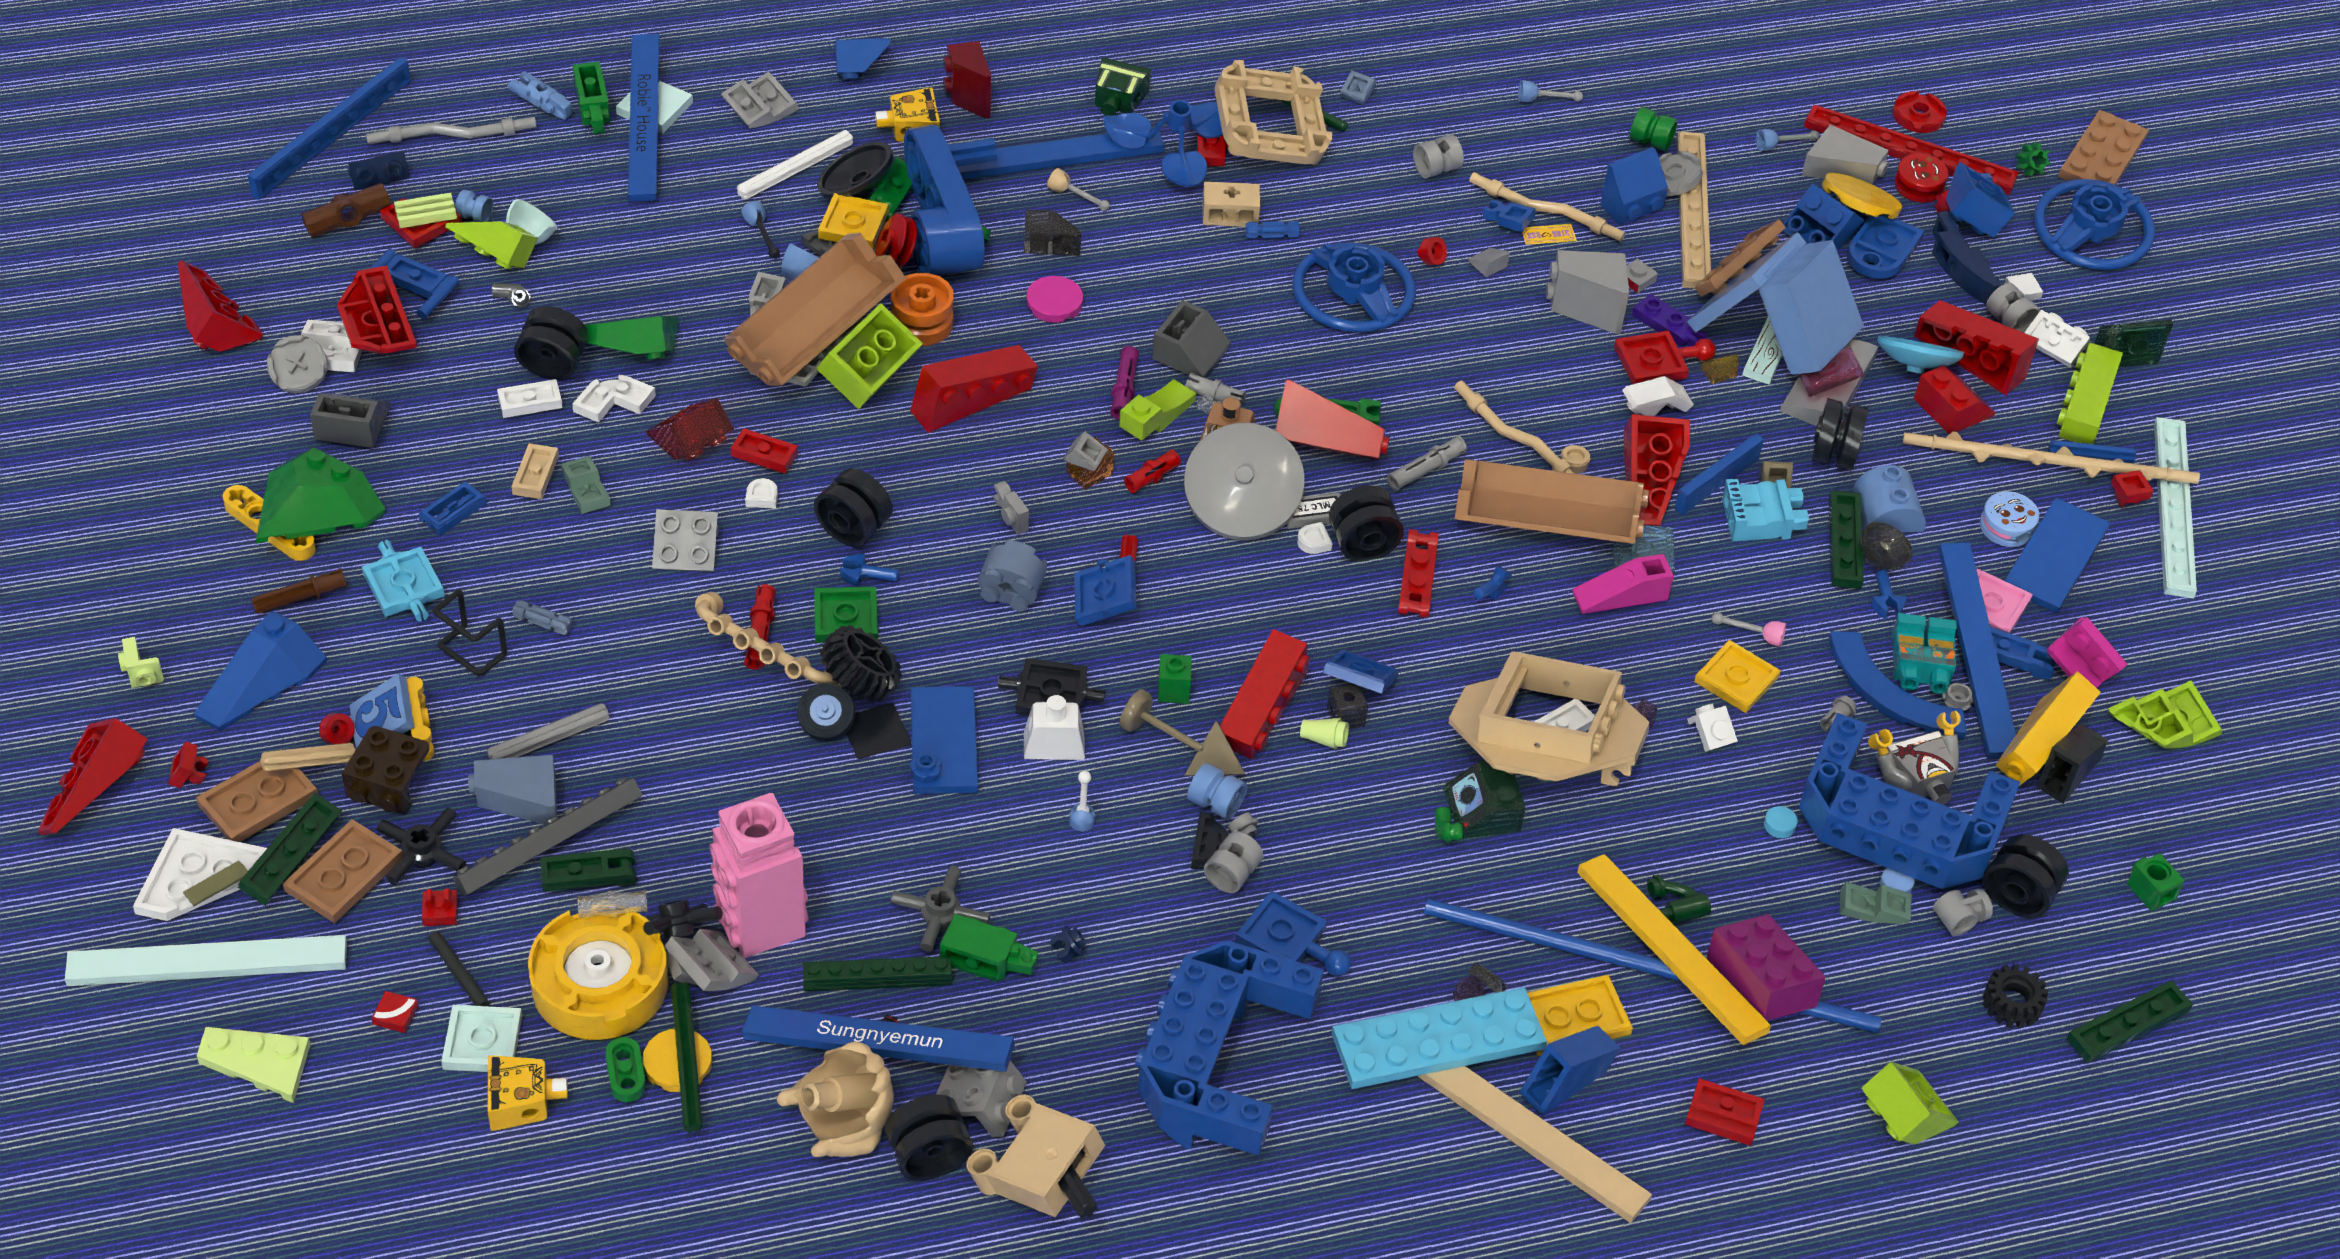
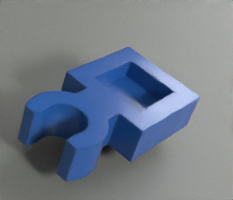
M1491 200L1490 208H1483V218L1489 221L1498 220L1499 226L1523 232L1535 219V208L1513 202L1506 206L1498 200Z

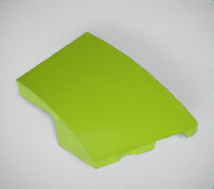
M2191 680L2167 692L2162 688L2139 700H2136L2133 696L2108 708V713L2165 749L2192 746L2222 735L2220 725Z

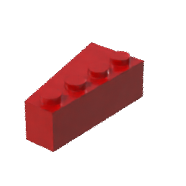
M1020 345L923 365L910 412L928 433L1031 389L1038 366Z

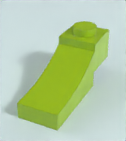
M1173 379L1166 386L1149 396L1142 397L1138 394L1120 410L1119 427L1143 441L1154 430L1160 433L1196 401V392Z

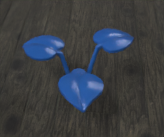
M1175 100L1170 104L1169 113H1163V118L1152 131L1150 121L1145 116L1137 113H1122L1114 116L1104 115L1103 120L1105 130L1110 139L1119 147L1128 150H1138L1145 147L1146 138L1152 139L1167 121L1170 129L1179 133V153L1166 155L1162 161L1161 169L1168 180L1185 187L1200 185L1207 173L1206 160L1199 152L1190 151L1184 153L1185 130L1188 127L1191 131L1196 129L1198 135L1204 138H1217L1223 135L1217 102H1207L1191 106L1185 100Z

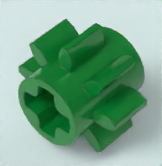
M2041 143L2023 144V150L2019 154H2015L2018 163L2016 168L2025 169V176H2032L2034 173L2042 175L2043 168L2046 165H2050L2047 155L2050 151L2040 150Z

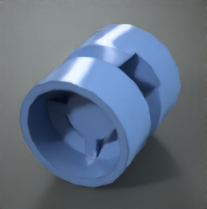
M1205 763L1193 777L1188 789L1187 798L1203 808L1210 805L1212 813L1225 820H1230L1242 805L1248 785L1232 775L1225 777L1223 770L1210 763Z

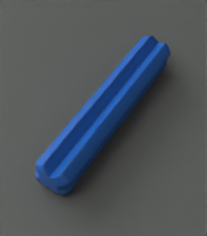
M2051 440L2048 452L2056 453L2060 448L2068 447L2074 456L2111 461L2121 459L2125 463L2134 464L2136 459V450L2133 448Z

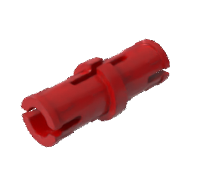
M1170 449L1155 460H1147L1143 463V467L1124 477V484L1131 493H1136L1151 482H1159L1164 474L1181 465V459L1176 451ZM1157 466L1160 467V469L1156 470V471L1153 472L1152 474H1150V475H1148V476L1145 475L1146 473H1148L1149 471L1153 470V469L1156 468Z

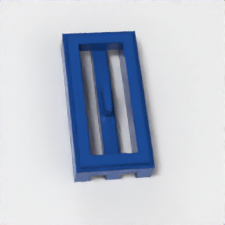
M465 481L419 512V519L423 523L427 522L431 530L435 528L436 533L441 536L486 505V497Z

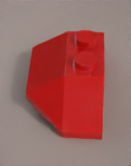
M381 266L359 270L354 276L353 282L347 287L337 303V309L351 348L381 355L417 348L416 340L388 267Z

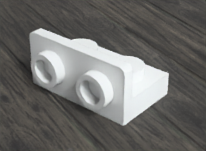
M2043 310L2038 313L2025 331L2026 334L2039 338L2036 349L2070 368L2078 359L2080 352L2087 351L2090 343V337L2085 330L2078 326L2071 327L2064 323L2063 319L2052 312L2048 314Z

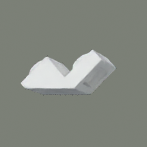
M1665 376L1629 385L1622 390L1628 400L1627 406L1637 415L1641 413L1646 416H1655L1665 405L1672 409L1676 407L1687 412L1694 405L1684 387Z

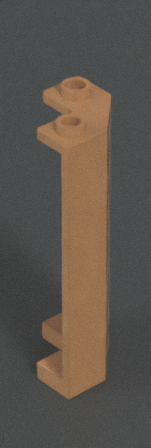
M861 233L847 234L723 340L728 345L727 350L733 359L739 361L765 384L781 386L902 283L906 277L891 255L876 256Z
M1465 459L1461 489L1458 491L1455 519L1635 544L1636 538H1642L1645 520H1639L1641 507L1647 508L1649 490H1645L1644 483Z

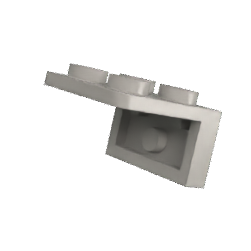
M1011 1060L1006 1072L949 1065L936 1094L947 1095L953 1098L958 1105L961 1115L976 1116L991 1137H1003L1010 1122L1005 1113L1006 1106L1012 1098L1022 1094L1027 1081Z

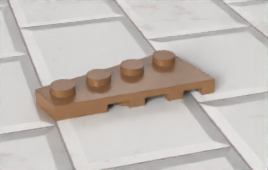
M1778 219L1747 234L1744 237L1745 241L1736 245L1732 249L1733 253L1723 258L1719 262L1720 266L1711 270L1695 287L1699 295L1703 296L1710 292L1715 295L1727 287L1725 281L1739 276L1745 270L1743 265L1754 262L1762 255L1761 249L1764 247L1767 249L1779 240L1777 235L1786 228L1781 220Z

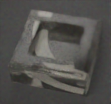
M1474 963L1468 971L1471 976L1495 993L1503 992L1507 989V984L1501 978L1479 963Z

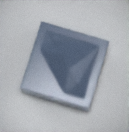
M1351 70L1340 90V96L1365 106L1376 85V80Z

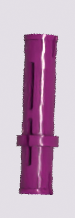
M1125 346L1120 352L1117 380L1111 392L1113 403L1110 413L1112 417L1120 420V410L1133 400L1135 396L1133 384L1139 351L1133 346Z

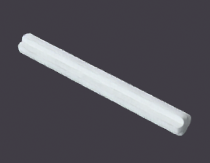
M847 130L841 131L737 186L738 195L743 200L753 197L853 144V136Z

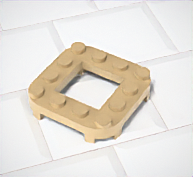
M1234 60L1232 65L1222 70L1215 84V96L1223 137L1229 145V152L1235 156L1242 155L1254 159L1298 164H1318L1332 140V132L1326 131L1319 98L1323 91L1321 83L1317 82L1315 84L1310 78L1302 74L1304 69L1294 66L1291 73L1245 68L1244 60ZM1246 96L1291 101L1297 135L1257 131L1256 123L1250 122Z

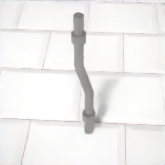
M535 117L517 120L512 118L501 119L500 123L470 128L433 122L399 128V125L388 127V130L367 133L366 138L368 145L390 141L391 144L402 142V139L429 134L472 139L501 133L504 136L515 134V131L537 128Z

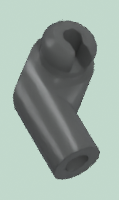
M492 284L493 298H508L517 307H525L530 302V294L521 284Z

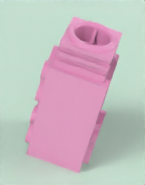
M768 793L720 810V826L713 828V843L709 845L713 860L711 870L716 881L712 888L716 901L714 907H721L723 912L722 918L718 921L722 924L732 948L738 947L741 955L744 958H748L805 937V922L809 921L806 909L808 896L803 883V857L798 847H794V832L774 794Z

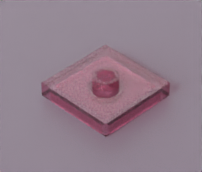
M1849 347L1841 350L1821 371L1798 374L1809 397L1864 377L1862 368Z

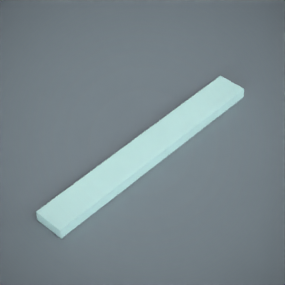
M2156 417L2154 422L2156 467L2167 468L2169 466L2170 469L2189 471L2185 421ZM2157 479L2164 594L2194 598L2197 586L2190 483L2170 480L2165 482L2163 479Z
M346 935L68 951L65 982L66 986L345 970L347 939Z

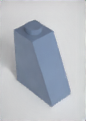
M553 755L474 761V774H468L469 794H476L478 807L547 825L545 821L557 816L556 775Z

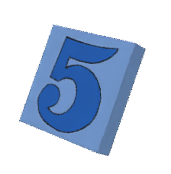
M399 673L349 705L351 719L354 723L356 749L368 729L372 726L382 727L401 734L414 727L407 681Z

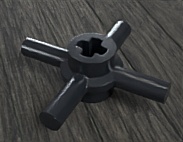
M446 808L431 826L418 824L410 827L407 831L384 819L380 821L377 831L400 842L403 854L402 859L386 875V880L390 884L396 885L412 866L426 868L433 865L436 861L454 871H458L466 866V861L442 849V842L439 837L457 817L453 809Z
M688 899L667 902L658 905L660 915L645 917L649 921L644 924L643 930L647 935L663 931L664 939H670L671 936L682 937L694 933L693 923L720 920L723 912L719 906L708 908L704 903L689 907Z

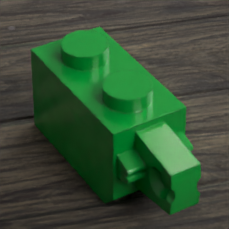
M600 61L573 64L574 89L582 125H591L593 134L605 133L603 125L610 122L608 96Z
M958 914L954 915L940 943V956H951L952 968L995 982L1005 979L1008 971L1031 975L1038 962L1037 951L1017 942L1018 933L1011 932L1004 927H996L980 922L973 917H964Z

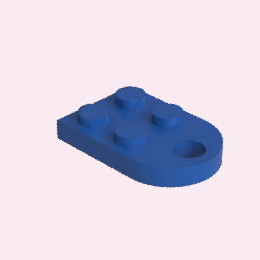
M1882 214L1878 217L1870 215L1850 242L1847 252L1848 262L1854 270L1864 276L1877 279L1892 277L1901 270L1920 243L1924 230L1896 218L1890 219L1887 214ZM1866 261L1872 262L1875 265L1867 264Z

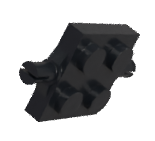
M1031 658L1025 659L1024 669L1018 678L999 675L998 680L999 689L1016 690L1015 714L1028 716L1034 703L1047 702L1048 698L1054 695L1062 696L1066 703L1078 704L1081 710L1085 700L1104 703L1106 694L1105 689L1087 688L1088 666Z

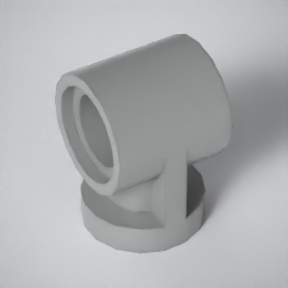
M1979 888L1968 892L1966 899L1959 890L1950 891L1941 896L1933 905V910L1952 936H1959L1968 932L1978 921L1982 922L1990 919L1993 912L1989 896Z

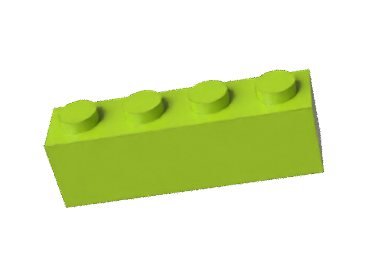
M2089 343L2086 353L2080 352L2075 368L2080 371L2074 370L2069 383V387L2074 388V390H2067L2063 405L2068 408H2061L2056 423L2061 425L2058 437L2077 443H2094L2123 352Z

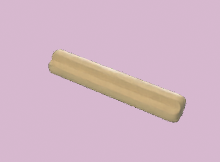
M352 743L267 751L261 754L260 764L263 770L274 771L348 763L356 749Z

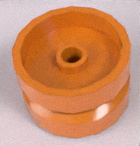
M914 273L905 276L906 279L891 291V313L923 343L922 346L940 343L950 335L953 329L954 297L952 287L940 276L930 273Z

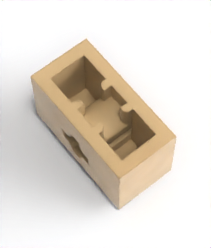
M1204 182L1202 200L1203 225L1245 227L1247 222L1259 223L1260 184Z

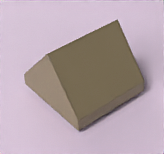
M1763 461L1759 471L1760 482L1770 481L1775 483L1776 480L1785 479L1787 488H1791L1793 462Z

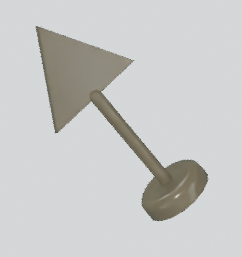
M1144 689L1135 692L1125 705L1119 724L1122 729L1135 731L1144 721H1147L1198 751L1184 776H1195L1200 767L1205 763H1210L1223 770L1224 775H1246L1217 721H1215L1203 744H1200L1150 715L1153 698Z

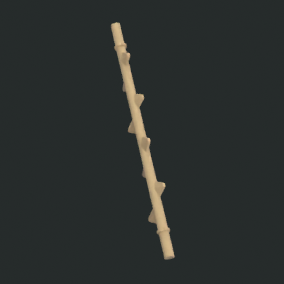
M1904 432L1902 444L1930 447L1931 450L1937 448L1972 453L1978 462H1984L1989 456L2031 461L2035 465L2046 463L2083 468L2088 476L2092 478L2100 471L2122 474L2141 470L2148 481L2156 478L2163 479L2165 482L2170 480L2198 484L2200 479V473L2170 469L2169 466L2162 468L2125 463L2121 459L2111 461L2074 456L2068 447H2062L2056 453L2016 448L2008 443L2001 446L1964 441L1958 432H1951L1946 438L1937 437L1935 434L1928 436Z

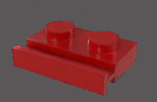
M1698 1078L1685 1125L1751 1146L1765 1099Z

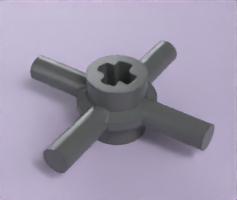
M949 866L942 886L932 888L925 897L893 891L891 897L892 904L921 910L922 917L928 924L920 944V948L924 951L930 952L933 950L939 931L948 929L955 914L973 917L980 922L989 924L990 913L962 907L960 901L955 896L954 890L961 874V869L957 866Z

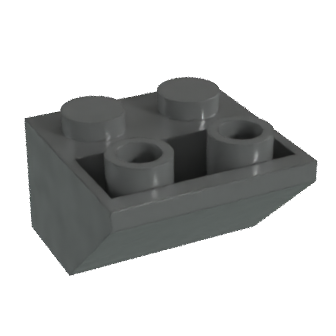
M1182 300L1155 332L1152 359L1188 375L1195 373V375L1205 378L1229 349L1231 342L1207 310Z
M319 393L310 413L314 439L374 448L390 409V401L336 393Z

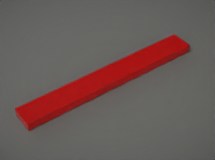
M1814 104L1804 124L1805 128L1824 133L1829 125L1835 126L1889 150V156L1899 159L1914 153L1932 155L1946 165L1948 175L1954 176L1956 167L1961 162L1981 174L1989 173L1993 177L1992 182L2002 187L2007 195H2010L2019 173L2018 171Z

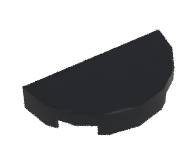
M1200 811L1191 869H1204L1206 862L1227 837L1226 828L1222 827L1213 815Z

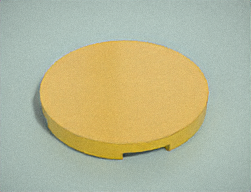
M1828 173L1823 180L1822 187L1826 193L1830 194L1833 191L1842 204L1867 215L1878 217L1882 214H1888V218L1895 219L1899 216L1902 209V204L1891 194L1861 179L1840 173Z

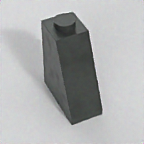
M2080 724L2052 747L2036 787L2064 804L2101 760L2109 740Z

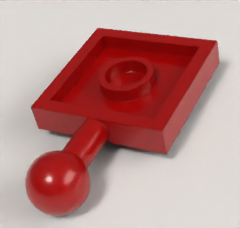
M1669 330L1615 339L1614 349L1632 385L1663 376L1671 380L1685 379L1688 377L1689 369L1684 359L1696 357L1700 361H1708L1716 353L1715 344L1706 338L1698 340L1694 346L1678 348Z

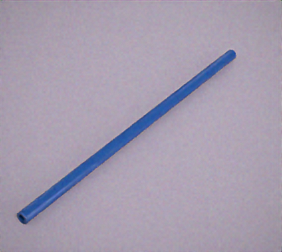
M1429 898L1426 902L1425 915L1682 982L1658 958ZM1818 1001L1817 1007L1798 1012L1877 1034L1882 1021V1017L1821 1001Z

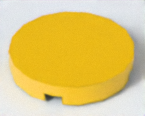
M675 1029L658 1033L648 1042L643 1051V1070L648 1080L653 1085L655 1083L661 1086L662 1090L668 1092H680ZM694 1031L698 1082L700 1085L703 1082V1078L712 1069V1052L707 1040Z

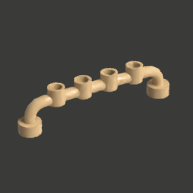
M708 592L696 599V612L702 620L708 623L707 627L711 634L720 635L726 633L733 637V643L736 648L744 650L751 647L757 650L759 658L764 664L780 663L785 666V673L791 679L803 676L817 684L830 683L841 687L837 681L832 680L833 676L831 674L811 667L810 662L805 657L795 658L785 652L784 647L780 643L774 642L770 644L759 638L755 629H743L733 623L730 615L720 614L723 610V600L717 593Z

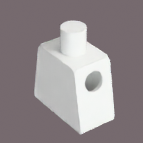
M1059 695L1049 697L1047 702L1034 703L1024 730V759L1085 760L1084 728L1079 705L1076 703H1066V700Z

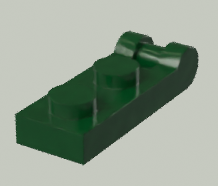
M623 848L540 857L543 892L611 884L628 887L634 885L637 881L636 871L632 868L635 863V857L631 849ZM614 865H616L617 867H619V868H611V869H609V866H614Z

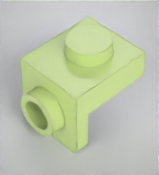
M135 637L122 639L124 652L118 653L121 671L128 672L131 688L163 682L159 658L154 657L141 660Z

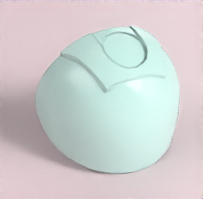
M515 199L508 209L506 223L518 225L538 237L535 245L546 241L557 229V225L550 217L524 200Z

